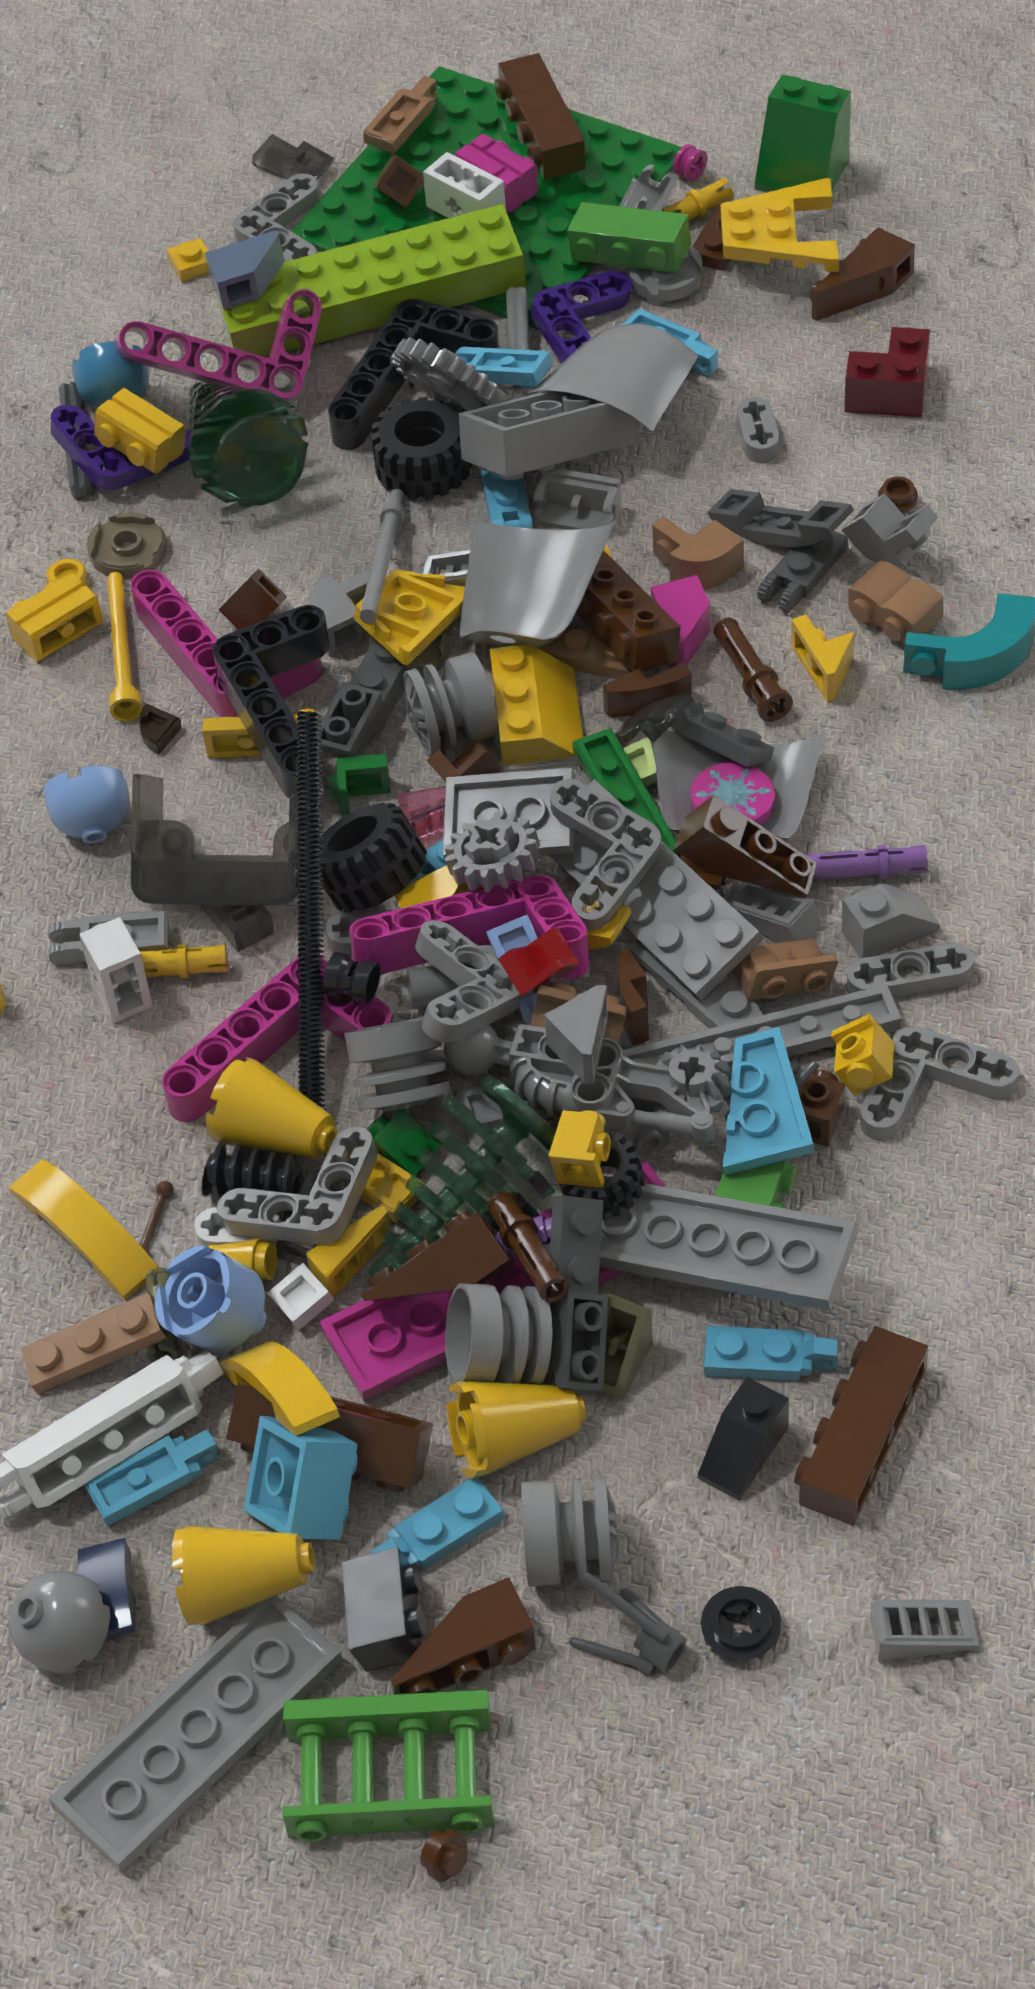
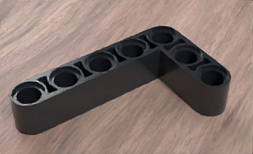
M407 299L399 303L329 405L328 415L332 443L340 449L351 450L360 447L372 431L373 423L377 422V417L381 412H385L405 382V375L396 370L397 366L392 364L393 359L391 358L403 338L408 340L411 337L415 341L419 338L427 345L431 342L439 350L445 348L453 353H456L461 347L499 348L497 324L486 317L420 299Z
M314 605L299 606L226 634L217 639L212 648L219 684L284 795L293 801L298 799V726L270 677L319 659L328 652L330 643L326 616L321 608Z

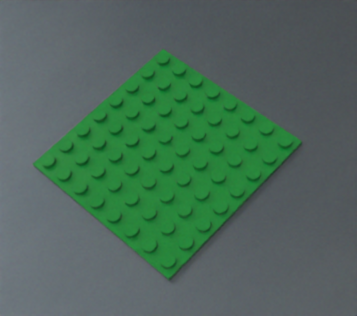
M438 66L429 76L437 81L436 92L438 97L435 100V106L395 154L368 145L291 232L312 244L317 251L324 252L448 219V217L426 206L424 183L407 208L373 186L374 181L392 155H397L423 174V171L446 152L455 156V152L467 144L470 145L471 141L482 133L496 142H504L511 151L521 157H528L527 145L520 144L516 123H510L505 109V101H499L494 84ZM568 109L584 139L586 170L544 180L537 167V194L526 202L522 201V204L512 212H507L524 259L529 327L539 330L530 315L533 297L537 292L586 278L597 265V263L571 259L567 229L581 202L619 206L633 178L638 179L646 166H654L650 177L656 182H661L667 173L672 172L674 159L682 148L681 146ZM506 293L466 303L507 319Z

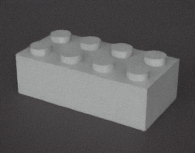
M544 391L459 413L461 459L477 465L479 470L497 473L500 475V478L505 480L520 479L524 476L525 472L532 470H553L556 468V464L565 461L583 462L588 459V455L595 453H616L620 451L621 446L635 443V422L631 415L607 403L566 392Z

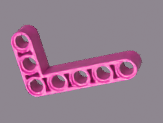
M306 289L295 291L285 300L281 308L269 358L141 321H132L122 327L115 338V347L117 353L122 358L131 362L275 403H285L300 393L303 387L322 304L314 292ZM302 300L309 306V318H300L294 313V301ZM128 332L140 334L144 341L143 349L138 351L130 349L125 343V334ZM293 337L300 343L301 352L298 356H292L285 351L283 346L285 338ZM164 343H174L180 348V360L170 361L164 356L162 351ZM210 353L216 357L218 361L217 371L208 372L203 369L200 364L201 354ZM239 364H248L254 369L255 379L253 382H244L239 378L237 373ZM283 374L291 380L292 389L290 393L278 391L274 384L276 375Z
M144 570L137 573L132 578L130 586L139 620L219 717H239L217 678L212 651L217 637L165 575L156 570ZM321 658L270 677L282 699L320 679L323 669Z
M532 875L524 877L522 881H508V888L503 889L500 884H495L490 892H485L484 888L365 917L351 924L349 931L353 961L361 962L367 959L378 962L382 975L405 969L407 966L413 967L428 963L427 960L418 954L415 948L421 926L427 921L434 920L447 923L477 946L491 945L486 931L528 914L537 937H540L551 928H558L580 962V965L561 977L563 979H572L584 975L589 969L587 928L552 878L545 875Z
M298 958L293 960L165 1072L162 1078V1085L169 1114L174 1119L180 1122H191L202 1117L217 1104L216 1100L211 1099L213 1089L222 1073L233 1061L239 1059L245 1062L247 1061L246 1057L262 1064L299 1032L298 1023L300 1020H298V1017L300 1015H298V1001L300 999H298V985L300 983H298V964L300 962H298ZM320 958V960L324 961V963L320 964L324 966V968L320 970L324 971L325 973V969L328 962L325 959ZM324 994L321 995L324 1000H319L324 1003L321 1008H324V1011H321L324 1016H319L324 1019L321 1024H324L326 1029L344 1042H346L344 1034L346 1032L393 1023L390 1008L376 996L371 1004L367 1006L355 1003L350 996L346 995L336 998Z

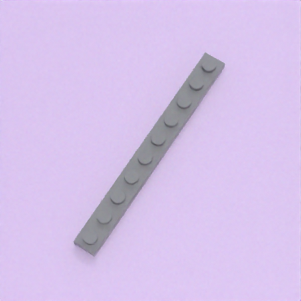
M886 984L623 1050V1056L634 1062L656 1065L664 1058L665 1052L678 1054L681 1044L687 1050H694L701 1043L705 1053L717 1049L721 1060L727 1061L730 1072H732L735 1038L780 1027L788 1057L835 1046L836 1042L831 1037L833 1030L869 1013L886 1033L901 1029L902 1018ZM511 1078L456 1091L458 1105L469 1137L551 1116L547 1115L545 1109L535 1110L528 1105L527 1101L520 1099L515 1093V1084H512Z

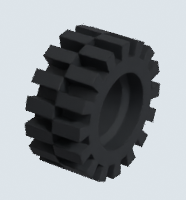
M604 1130L605 1133L610 1135L611 1148L607 1161H601L600 1167L610 1166L617 1168V1171L611 1178L605 1180L603 1188L559 1184L562 1195L603 1200L602 1220H606L605 1212L612 1211L613 1217L621 1215L619 1207L622 1205L628 1210L634 1206L632 1196L640 1199L643 1193L641 1186H645L644 1172L634 1144L631 1140L626 1142L625 1136L619 1132L613 1138L611 1130Z

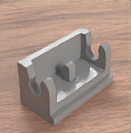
M648 165L643 169L638 179L633 178L619 206L662 211L678 177L669 172L662 178L661 182H656L650 177L654 166Z
M560 468L542 471L533 501L538 502L533 515V523L564 530L597 528L611 524L617 519L621 509L620 479Z

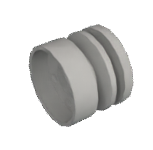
M474 652L447 659L445 661V680L441 679L438 671L432 664L423 667L424 681L416 668L404 672L407 714L413 731L418 736L428 756L434 754L438 749L441 750L440 737L448 750L455 748L457 743L456 728L460 727L469 743L498 735V719L492 692L483 666Z
M424 1017L344 1033L350 1063H371L372 1072L353 1080L354 1087L375 1085L376 1089L375 1093L357 1097L359 1110H400L427 1104L436 1097L451 1092L449 1080L428 1081L427 1075L447 1070L445 1062H425L423 1053L442 1045V1042L430 1038L423 1031L421 1025Z
M459 1283L454 1288L449 1301L445 1329L446 1361L453 1383L460 1381L493 1382L496 1375H498L501 1383L541 1384L548 1371L552 1349V1314L550 1304L545 1299H541L535 1286H526L521 1290L520 1287L515 1285H508L502 1290L500 1296L495 1286L489 1284Z
M594 1477L595 1500L583 1501L581 1478L573 1479L570 1502H560L554 1480L521 1482L528 1587L561 1585L564 1562H574L580 1583L586 1584L582 1580V1575L588 1572L587 1561L599 1560L600 1582H613V1570L619 1551L616 1507L607 1487L606 1477Z

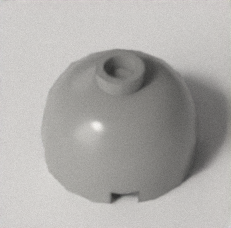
M49 1571L29 1580L18 1592L12 1604L9 1617L10 1637L20 1655L40 1669L54 1674H72L78 1671L73 1669V1667L79 1665L84 1659L91 1662L99 1653L107 1637L111 1617L109 1606L104 1605L100 1592H104L101 1585L88 1577L68 1571Z

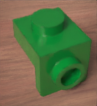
M365 754L336 758L337 775L329 776L332 801L340 800L342 816L350 814L349 797L391 793L387 754Z
M403 1109L397 1110L388 1118L383 1113L380 1114L367 1128L372 1135L378 1153L414 1177L441 1145Z

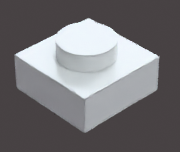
M304 1263L299 1265L267 1292L273 1302L298 1330L335 1300Z

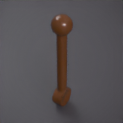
M162 1181L156 1187L158 1197L139 1244L149 1256L148 1246L165 1201L174 1193V1187L169 1181Z

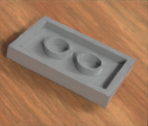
M572 767L446 777L444 858L447 857L444 849L445 845L452 844L450 835L452 833L462 834L464 832L463 823L466 822L472 825L477 822V816L480 815L485 817L486 820H490L495 812H500L502 819H506L512 813L517 815L518 822L527 818L531 828L536 830L541 855L573 853L574 829L554 817L550 809V791L553 785L563 779H575L576 775ZM574 795L570 799L562 797V805L564 806L570 802L575 803Z

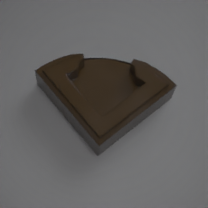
M146 703L140 713L141 736L145 745L152 752L159 755L182 728L181 720L179 717Z

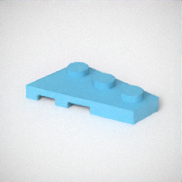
M780 1027L735 1038L730 1111L726 1127L727 1142L723 1158L725 1176L815 1152Z

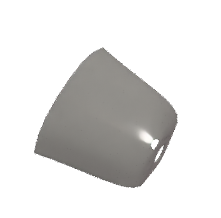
M640 323L618 325L598 333L586 341L525 396L545 390L588 397L607 403L631 415L648 429L654 431L658 421L688 375L698 355L682 341L654 326Z
M617 519L611 524L597 528L565 530L526 529L474 520L460 621V638L499 647L521 645L540 647L560 637L569 626L581 603Z
M650 721L661 814L669 829L679 835L684 817L692 812L691 786L696 776L708 767L720 763L737 762L682 734L671 732ZM827 733L804 741L768 744L775 748L771 760L753 766L769 777L774 785L775 804L769 820L761 826L782 840H786L794 835L802 821Z

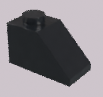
M746 1377L721 1414L699 1469L698 1479L740 1501L789 1427V1398Z

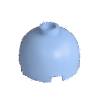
M108 766L80 768L82 776L68 779L67 772L58 774L46 783L43 790L51 821L64 834L82 839L85 843H97L105 840L107 834L116 830L126 819L130 808L129 790L126 777L123 778V773L118 768Z

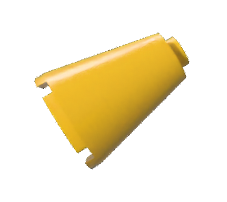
M246 1057L247 1061L245 1062L237 1059L222 1073L211 1095V1099L217 1101L215 1113L213 1115L207 1112L206 1115L207 1134L213 1141H225L226 1145L229 1146L242 1144L244 1148L254 1149L258 1147L263 1151L271 1152L275 1150L278 1153H291L310 1158H319L324 1153H328L333 1140L338 1135L335 1119L331 1114L255 1059Z
M460 1381L450 1385L448 1391L456 1392V1401L447 1402L448 1430L452 1448L456 1457L465 1455L469 1467L461 1468V1470L470 1479L483 1477L577 1434L580 1430V1423L586 1420V1409L582 1396L575 1394L572 1389L557 1388V1385Z
M190 1525L178 1528L174 1533L172 1564L173 1570L180 1569L182 1586L175 1587L182 1615L190 1626L207 1624L307 1583L308 1573L315 1572V1556L312 1544L310 1542L304 1543L300 1534Z

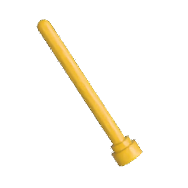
M112 572L109 574L107 582L116 687L109 696L110 714L114 719L126 722L140 717L143 706L141 693L132 686L123 576L119 572Z

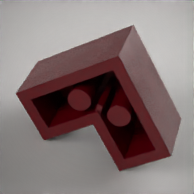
M891 327L888 353L849 351L845 377L844 412L922 417L929 362L930 329Z

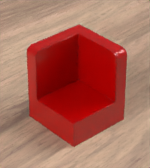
M551 928L529 945L510 949L498 958L521 997L536 994L539 985L549 987L550 982H556L580 965V962L558 928Z

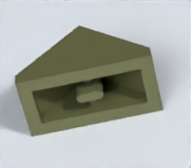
M606 1293L605 1295L609 1296L604 1385L601 1392L618 1399H623L653 1345L652 1311L624 1298Z

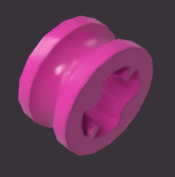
M686 144L678 151L674 159L673 171L679 176H684L688 181H696L706 168L708 155L705 151L697 150L695 146Z

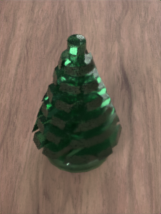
M204 382L195 383L189 392V405H191L189 409V414H191L189 417V454L191 455L189 456V462L194 479L202 478L209 482L201 484V489L225 503L237 501L239 507L263 506L281 499L294 488L303 473L308 442L302 440V436H308L304 418L297 414L289 415L288 410H286L297 407L265 389Z
M486 1075L481 1081L479 1089L485 1100L502 1116L501 1122L495 1129L486 1122L481 1123L473 1116L474 1112L446 1093L440 1108L456 1126L460 1125L468 1133L466 1136L479 1148L475 1152L467 1144H462L454 1136L455 1134L440 1122L433 1121L429 1130L430 1137L439 1146H442L461 1168L455 1173L450 1167L440 1162L433 1153L422 1147L417 1162L443 1188L438 1194H435L429 1187L410 1174L405 1188L425 1209L417 1216L398 1200L393 1215L407 1229L399 1237L388 1228L386 1229L381 1242L389 1250L369 1268L370 1278L388 1266H391L395 1271L409 1261L405 1254L423 1240L429 1238L434 1243L441 1237L437 1232L459 1215L456 1211L462 1205L471 1213L484 1214L493 1228L498 1226L487 1210L488 1202L475 1191L480 1185L488 1192L494 1194L508 1191L511 1195L515 1196L522 1211L528 1209L530 1204L518 1191H514L506 1184L508 1181L495 1170L498 1165L506 1172H512L519 1179V1183L541 1199L556 1193L538 1170L530 1168L526 1164L528 1160L515 1149L523 1139H528L537 1148L549 1155L556 1131L519 1096L491 1075Z

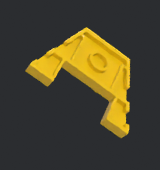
M830 178L721 203L723 257L771 264L772 258L791 260L792 266L795 268L806 269L808 263L824 265L826 272H839L837 240L797 242L794 211L832 209Z

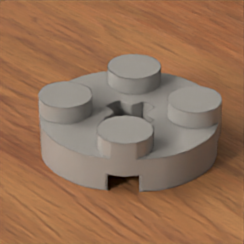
M690 246L678 273L627 267L628 277L632 282V289L638 295L645 297L646 302L652 306H661L667 301H674L691 294H696L702 286V258L699 252L692 246Z

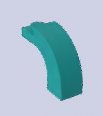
M998 593L992 620L982 630L971 635L946 637L907 632L903 672L943 677L942 689L948 690L977 688L1006 677L1022 664L1033 646L1035 637V597Z

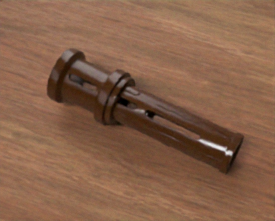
M728 617L720 620L715 625L713 633L742 676L743 691L756 702L758 715L761 719L768 722L784 717L792 708L793 699L790 693L783 690L778 684L779 678L776 671L762 663L736 619L733 620V618Z

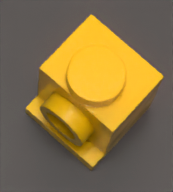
M870 1013L832 1031L831 1037L836 1042L834 1073L845 1083V1086L854 1096L892 1079L894 1042Z
M591 1110L581 1112L562 1111L548 1155L558 1184L603 1188L605 1179L600 1165L601 1161L606 1162L609 1157L611 1140L610 1135L604 1132L606 1120L601 1114Z

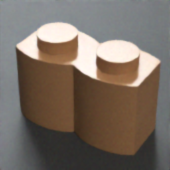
M878 561L848 589V605L852 615L862 623L881 627L888 638L905 644L907 632L925 634L943 617V596L936 589L923 581L911 579L900 568L885 561Z

